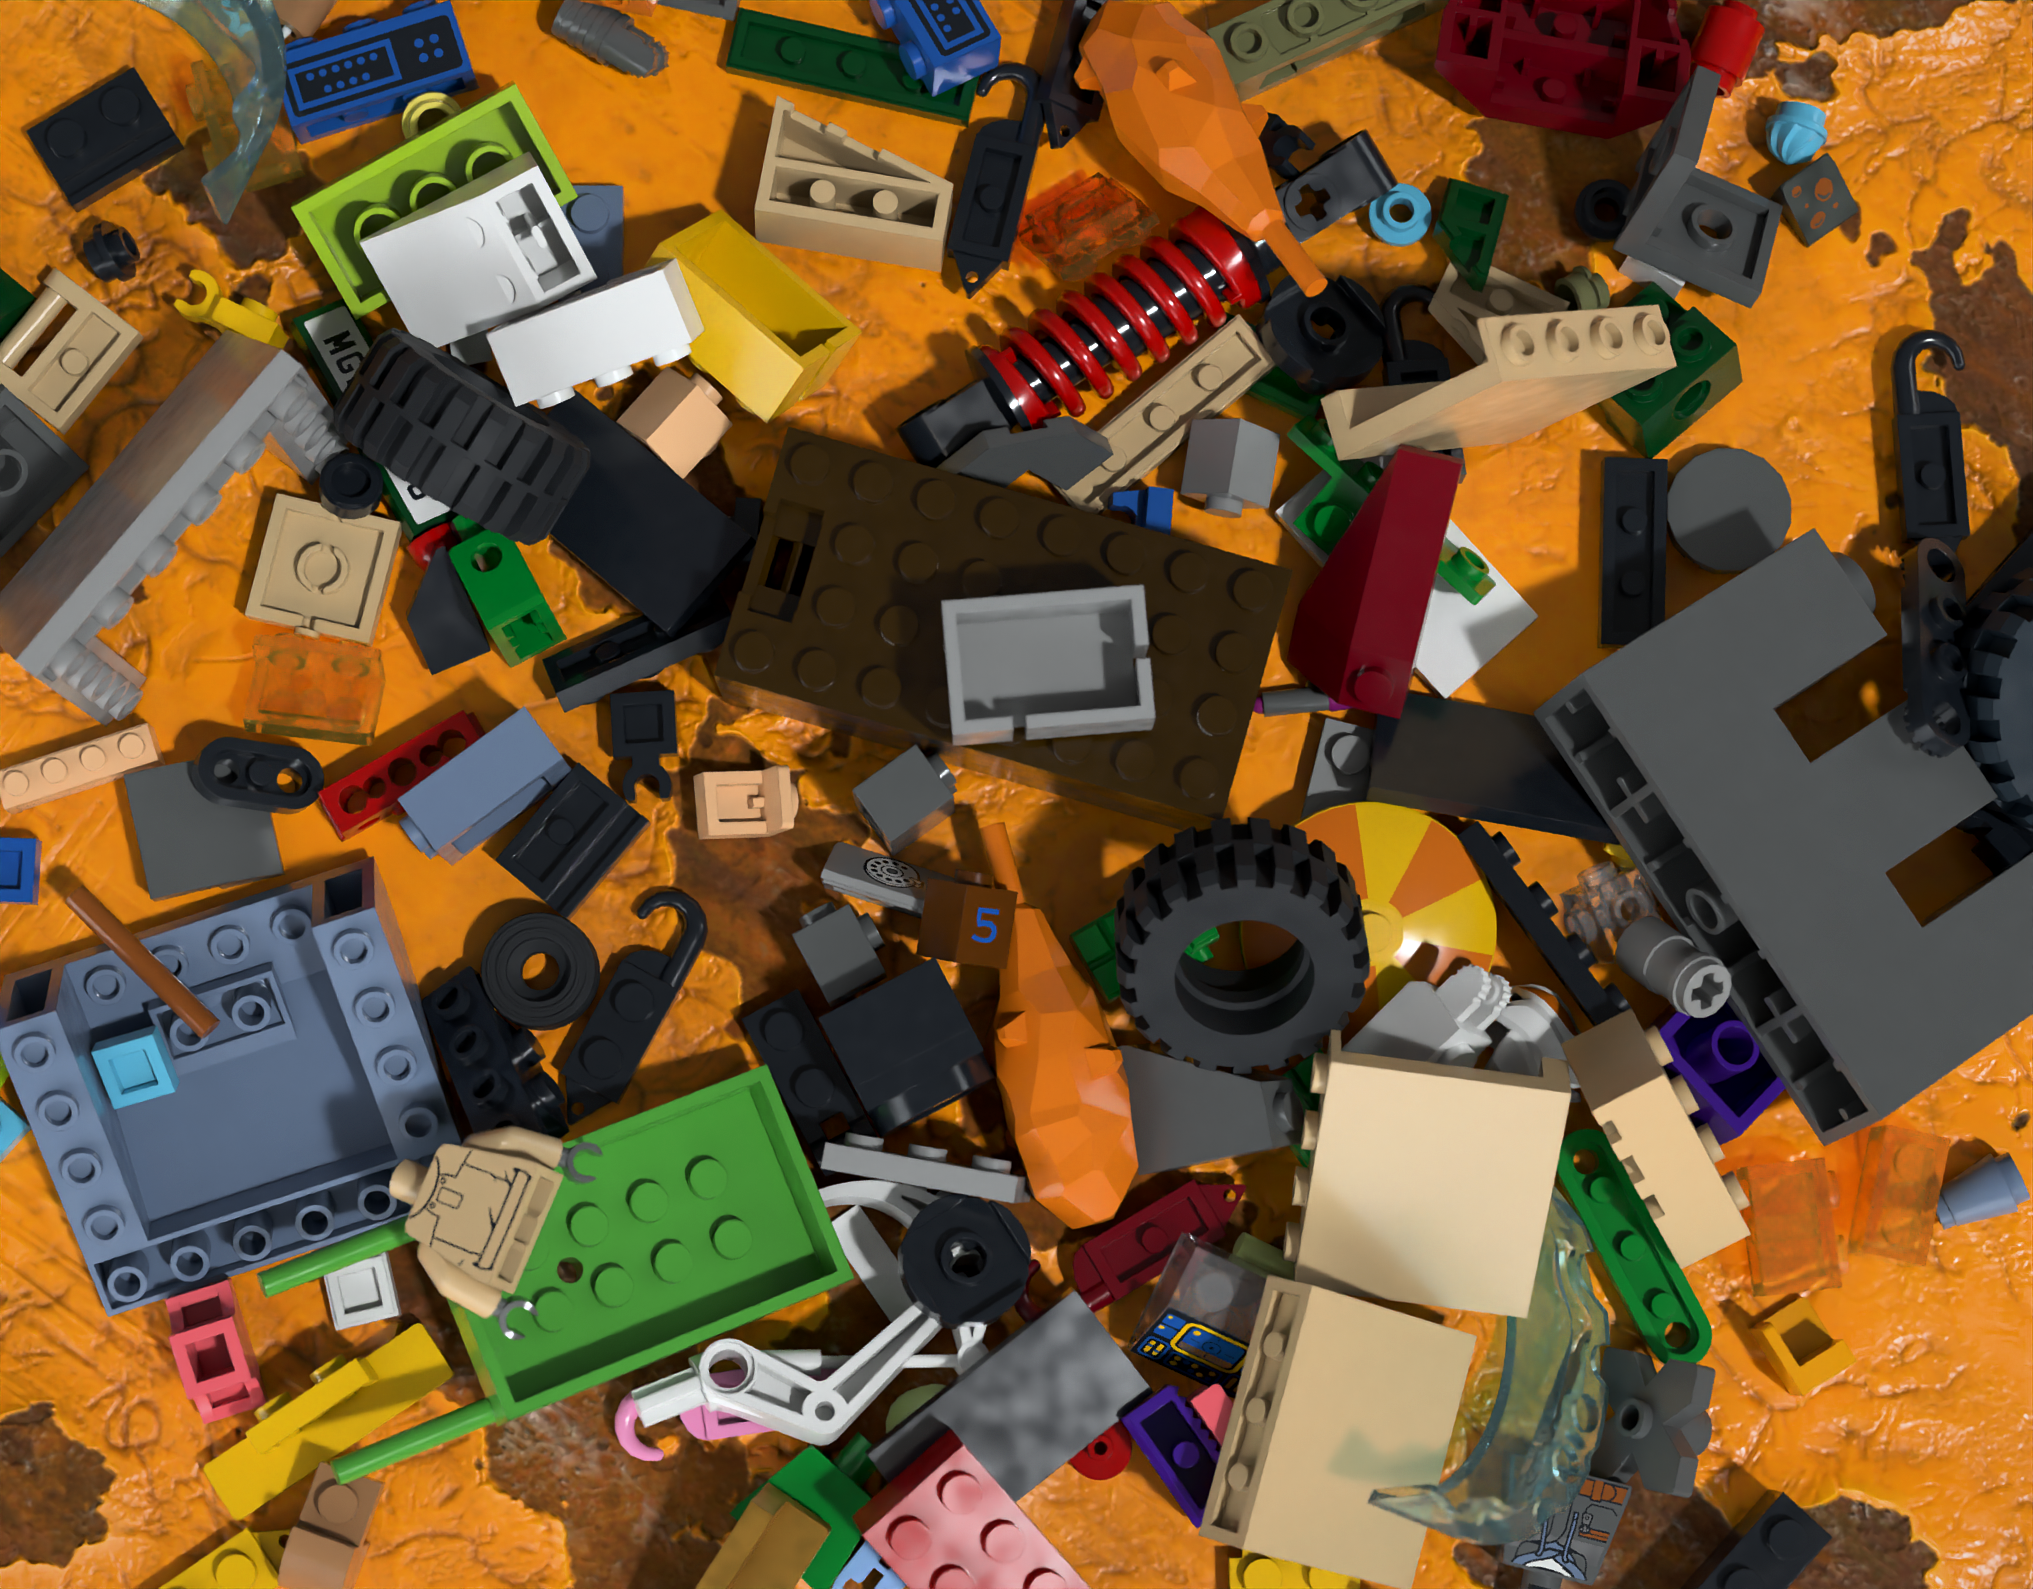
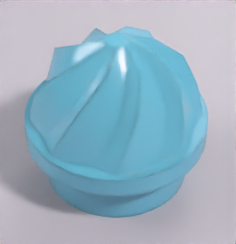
M1784 101L1779 103L1775 115L1768 117L1765 125L1769 152L1777 160L1787 165L1811 161L1815 152L1826 143L1828 131L1824 128L1826 114L1819 108L1802 102Z

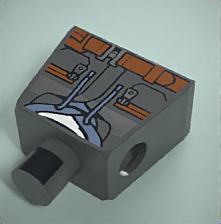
M1503 1454L1500 1464L1496 1561L1524 1569L1520 1589H1560L1562 1579L1592 1586L1628 1503L1632 1486Z

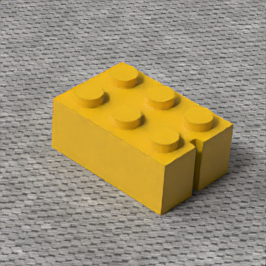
M722 209L660 242L644 268L674 258L677 259L705 329L693 342L689 343L692 353L688 355L690 361L701 371L711 374L734 394L741 407L754 415H758L766 423L793 407L797 401H802L825 386L862 333L858 327Z

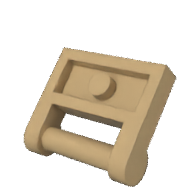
M54 268L42 282L46 289L0 343V384L2 383L24 405L65 435L144 337L139 331L91 294ZM66 304L76 309L75 313L25 374L21 377L14 372L13 368Z

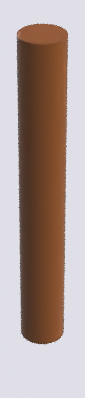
M84 885L78 887L69 895L65 904L201 1039L207 1037L219 1025L220 1020Z

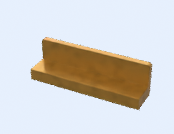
M768 1482L751 1500L695 1589H794L830 1534L831 1526Z

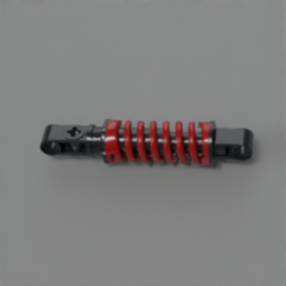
M1367 129L1353 134L1317 158L1318 161L1300 171L1297 178L1286 180L1275 187L1286 219L1285 225L1299 244L1305 242L1348 213H1352L1373 202L1398 184L1397 179ZM1312 193L1315 196L1316 202L1309 208L1311 214L1300 216L1295 206L1302 201L1301 195ZM1198 205L1190 214L1172 222L1168 229V240L1162 236H1149L1140 246V258L1133 254H1121L1112 264V276L1105 272L1091 273L1084 282V295L1076 290H1065L1060 293L1056 299V313L1048 308L1033 310L1028 317V332L1018 326H1008L999 337L1001 352L986 344L973 345L964 351L965 358L974 380L947 398H942L917 412L895 429L916 463L937 468L942 462L984 430L1008 427L1010 434L1041 429L1043 420L1057 418L1061 415L1060 410L1052 401L1056 397H1058L1071 417L1078 418L1084 414L1086 405L1075 385L1086 379L1098 398L1102 400L1108 399L1113 395L1114 386L1103 369L1105 366L1111 364L1121 372L1126 380L1136 381L1142 375V367L1137 357L1145 353V350L1154 362L1164 363L1170 357V349L1164 338L1174 333L1182 344L1190 346L1197 341L1199 336L1198 330L1192 321L1198 316L1202 315L1206 322L1215 328L1225 323L1227 316L1221 302L1224 303L1228 300L1231 305L1236 303L1242 309H1248L1256 303L1262 304L1270 298V286L1266 276L1270 272L1277 270L1279 266L1285 267L1265 240L1252 241Z

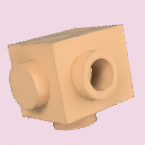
M668 366L616 421L623 430L682 479L687 476L701 459L709 456L716 449L720 438L733 425L716 406L723 397L708 381L697 373H694L687 379Z

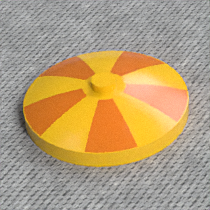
M1353 801L1328 806L1303 817L1291 825L1306 831L1308 844L1314 839L1320 840L1335 852L1336 862L1347 866L1354 878L1356 893L1360 895L1370 956V975L1364 981L1366 993L1359 1008L1353 1013L1348 1012L1349 1023L1341 1031V1049L1409 981L1427 982L1440 987L1452 974H1457V969L1461 970L1463 965L1469 966V964L1477 965L1483 968L1484 971L1490 972L1497 938L1496 910L1492 892L1483 871L1460 839L1444 825L1414 809L1375 801ZM1253 920L1239 921V943L1245 970L1257 968L1274 961L1288 951L1298 939L1287 930L1270 923ZM1328 1035L1322 1038L1323 1047L1321 1049L1324 1051H1328L1330 1039Z

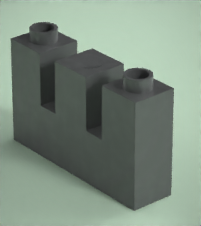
M1813 528L1582 672L1536 709L1533 714L1680 933L1689 938L1700 951L1707 952L1721 960L1724 967L1731 975L1732 986L1726 1000L1739 1021L1743 1022L1759 1046L1760 1052L1776 1076L1780 1078L1786 1087V1091L1823 1146H1826L1884 1119L2033 1014V852L1976 883L1920 922L1917 921L1885 872L1998 796L1964 746L1942 758H1938L1937 755L1934 757L1929 756L1928 750L1923 752L1919 749L1921 742L1914 743L1911 738L1916 735L1914 732L1908 733L1906 727L1910 723L1904 722V716L1907 714L1904 711L1905 707L1908 706V699L1811 763L1809 762L1775 710L1837 671L1887 635L1873 614L1876 607L1875 593L1865 572L1849 556L1840 552H1831L1816 529ZM1938 715L1934 717L1935 722L1939 718ZM1942 721L1941 723H1939V724H1937V725H1938L1939 727H1941L1942 725H1944V723H1943V721Z

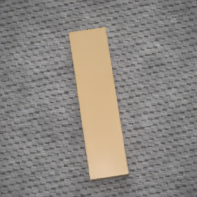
M1239 314L1236 315L1097 431L1107 437L1114 455L1067 491L1051 482L1049 483L1070 507L1100 515L1108 508V497L1113 492L1129 491L1189 441L1192 420L1215 419L1243 396L1254 384L1273 371L1277 365L1268 354L1264 344L1260 342L1256 333Z

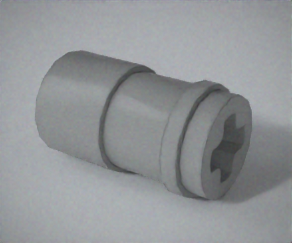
M1643 917L1634 921L1621 935L1615 952L1616 962L1621 971L1649 991L1668 999L1673 1008L1685 1015H1691L1695 1018H1706L1717 1012L1724 1005L1730 994L1732 983L1731 975L1721 960L1697 949L1689 938L1656 917Z

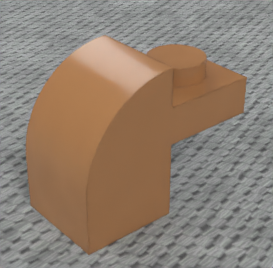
M321 1461L298 1523L292 1526L279 1569L278 1585L286 1589H354L370 1545L369 1542L365 1541L385 1482L363 1476L339 1486L330 1463Z

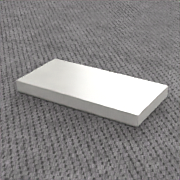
M1393 455L1359 459L1364 463L1366 461L1373 462L1382 469H1385ZM1324 469L1275 511L1274 514L1276 519L1321 568L1329 556L1298 529L1293 522L1332 478ZM1451 519L1446 538L1458 549L1466 547L1482 558L1489 568L1487 575L1494 580L1496 586L1477 605H1473L1437 573L1415 672L1438 698L1445 700L1539 617Z

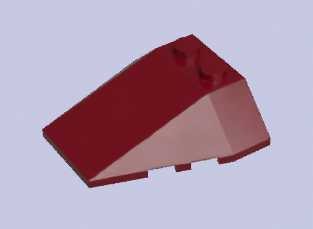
M1449 0L1441 17L1434 68L1487 118L1611 139L1664 120L1689 80L1692 54L1688 40L1682 39L1676 19L1678 10L1676 0Z

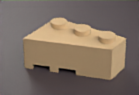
M777 96L754 208L755 239L764 243L941 272L952 214L953 183L883 148L881 152H878L848 137L847 130L831 122L826 126L796 111L795 104Z

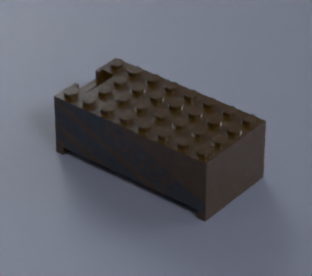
M788 427L763 509L764 519L742 592H738L714 672V678L724 703L749 710V707L902 751H906L916 744L925 757L935 751L944 763L1179 830H1185L1194 826L1198 832L1211 828V820L1223 819L1293 570ZM786 540L792 541L794 545L781 589L769 588L780 548H784ZM806 545L815 548L802 594L797 596L790 594L803 547ZM1144 585L1149 641L1145 658H1150L1155 721L1152 730L1026 740L1025 727L1013 728V741L953 746L941 601ZM1134 658V659H1133V665H1134V667H1135L1136 659H1142V658Z

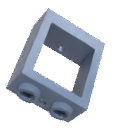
M524 706L397 800L408 813L398 822L417 848L424 852L430 860L439 854L452 866L552 793L569 774L571 768Z

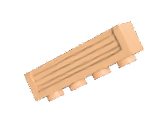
M144 723L1 769L0 798L4 810L11 814L23 812V810L124 778L123 775L165 766L155 729L150 724Z

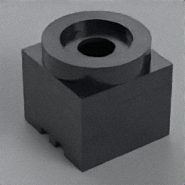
M935 957L819 1017L880 1138L898 1132L942 1110L996 1078L984 1056V1049Z

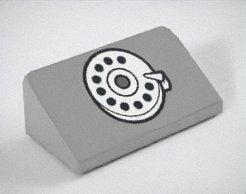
M838 842L834 845L820 877L826 889L922 919L928 878L954 881V878L844 842Z

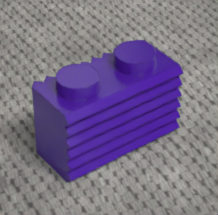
M1165 1384L1120 1420L1192 1524L1198 1529L1201 1527L1221 1450L1216 1449V1440L1208 1438L1209 1430L1200 1428L1202 1419L1193 1417L1194 1408L1185 1406L1187 1397L1178 1395L1179 1386Z

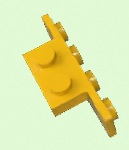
M416 1323L367 1357L355 1358L348 1363L343 1354L330 1360L309 1375L315 1386L294 1400L286 1391L267 1402L254 1412L259 1423L245 1432L247 1437L207 1463L203 1468V1472L232 1518L235 1520L244 1519L318 1469L321 1461H330L452 1379L454 1370L427 1328L421 1323Z

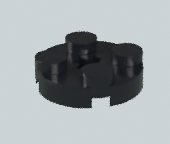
M1288 275L1276 286L1270 298L1266 301L1262 316L1257 322L1256 334L1260 342L1264 344L1275 364L1288 376L1296 380L1301 390L1310 395L1320 396L1327 393L1329 389L1342 390L1360 383L1370 374L1384 350L1381 334L1386 327L1384 316L1377 302L1360 284L1342 275H1339L1336 281L1325 277L1327 280L1326 288L1314 297H1307L1293 277ZM1313 320L1319 327L1326 324L1330 325L1334 330L1330 339L1317 334L1310 321Z
M953 1194L930 1203L913 1219L898 1249L899 1275L905 1292L912 1303L923 1314L934 1319L944 1328L979 1327L999 1319L1018 1301L1026 1286L1025 1283L1029 1276V1264L1031 1263L1029 1239L1022 1224L1005 1206L992 1200L988 1203L979 1198H968L969 1195ZM959 1245L965 1252L973 1249L979 1252L981 1259L974 1266L978 1275L968 1277L964 1272L956 1274L950 1268L949 1263L954 1258L950 1250L953 1246Z

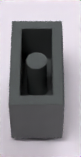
M915 744L854 787L852 791L856 807L892 857H894L955 813L953 794L957 792L955 787L957 781L935 751L925 757Z

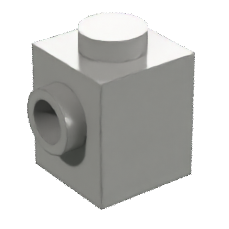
M1241 418L1192 420L1180 494L1204 502V512L1220 517L1240 518L1242 509H1269L1280 434Z

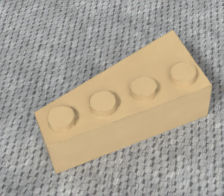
M1632 1008L1563 1042L1561 1046L1594 1117L1606 1133L1607 1139L1619 1161H1622L1641 1200H1644L1653 1221L1679 1267L1683 1269L1751 1235L1740 1213V1210L1751 1204L1733 1170L1722 1176L1720 1175L1715 1163L1726 1157L1708 1123L1695 1128L1689 1117L1690 1114L1700 1110L1682 1074L1671 1080L1666 1074L1663 1066L1674 1060L1656 1025L1644 1031Z

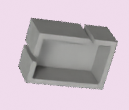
M1144 585L941 601L953 746L1013 741V728L1025 727L1026 740L1152 730L1155 721L1151 663L1150 658H1145L1149 641ZM1134 658H1142V659H1136V663H1135V667H1134V665H1133V659H1134Z

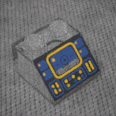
M1182 1231L1126 1348L1128 1351L1207 1387L1218 1384L1229 1397L1235 1399L1268 1275L1283 1277Z

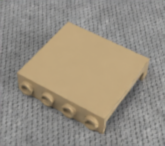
M1659 305L1483 317L1476 322L1488 359L1487 362L1448 381L1338 390L1322 398L1321 402L1338 461L1394 455L1400 444L1428 451L1513 443L1668 371L1676 367L1677 364L1670 344L1669 330L1663 321Z
M1331 1029L1327 1054L1315 1053L1313 1060L1310 1092L1320 1093L1318 1111L1306 1110L1303 1121L1301 1149L1311 1150L1308 1167L1296 1166L1292 1205L1302 1206L1299 1223L1288 1221L1285 1230L1283 1260L1294 1262L1293 1281L1313 1285L1339 1294L1527 1318L1571 1098L1568 1060L1541 1057L1538 1077L1341 1051V1030Z
M1268 1275L1198 1535L1275 1558L1399 1589H1411L1477 1336L1313 1285Z

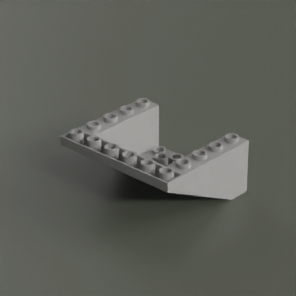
M225 330L1 591L0 646L35 678L104 726H107L113 718L118 721L124 719L141 700L143 691L139 688L147 678L96 637V634L103 626L106 629L113 628L125 617L134 602V598L130 596L131 593L147 575L152 578L156 577L171 563L178 551V546L174 544L191 523L199 526L213 514L222 499L219 490L235 472L240 475L247 472L258 461L265 448L310 485L318 479L327 461L336 455L349 453V448L346 446L349 441L344 437V434L335 428L333 409L304 367L280 348Z

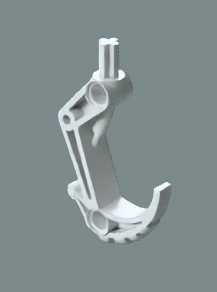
M879 1179L851 1181L819 1189L826 1208L837 1205L870 1207L893 1217L907 1229L913 1219L927 1205L942 1197L952 1195L942 1190L933 1195L927 1192V1187L904 1183L899 1184ZM956 1245L950 1249L954 1258L949 1263V1266L952 1270L963 1265L974 1267L979 1259H981V1256L976 1249L965 1252L959 1245ZM914 1304L854 1356H821L820 1349L757 1350L740 1340L731 1338L717 1340L709 1345L704 1352L689 1357L690 1368L631 1391V1395L644 1428L705 1405L709 1412L716 1410L733 1414L818 1446L828 1445L835 1441L904 1368L955 1367V1371L958 1375H961L989 1352L982 1343L986 1326L995 1321L979 1327L951 1329L958 1353L944 1355H917L943 1327L934 1319L923 1314ZM718 1361H734L744 1371L745 1380L737 1387L723 1388L713 1382L709 1369ZM821 1369H838L824 1381H817L809 1377L821 1375Z

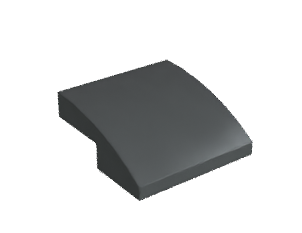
M194 760L123 775L151 900L157 902L215 887L227 889L285 875L272 813L218 805L205 799L196 789L192 779ZM222 764L215 765L214 773L216 778L225 784L232 783L233 775L231 770Z

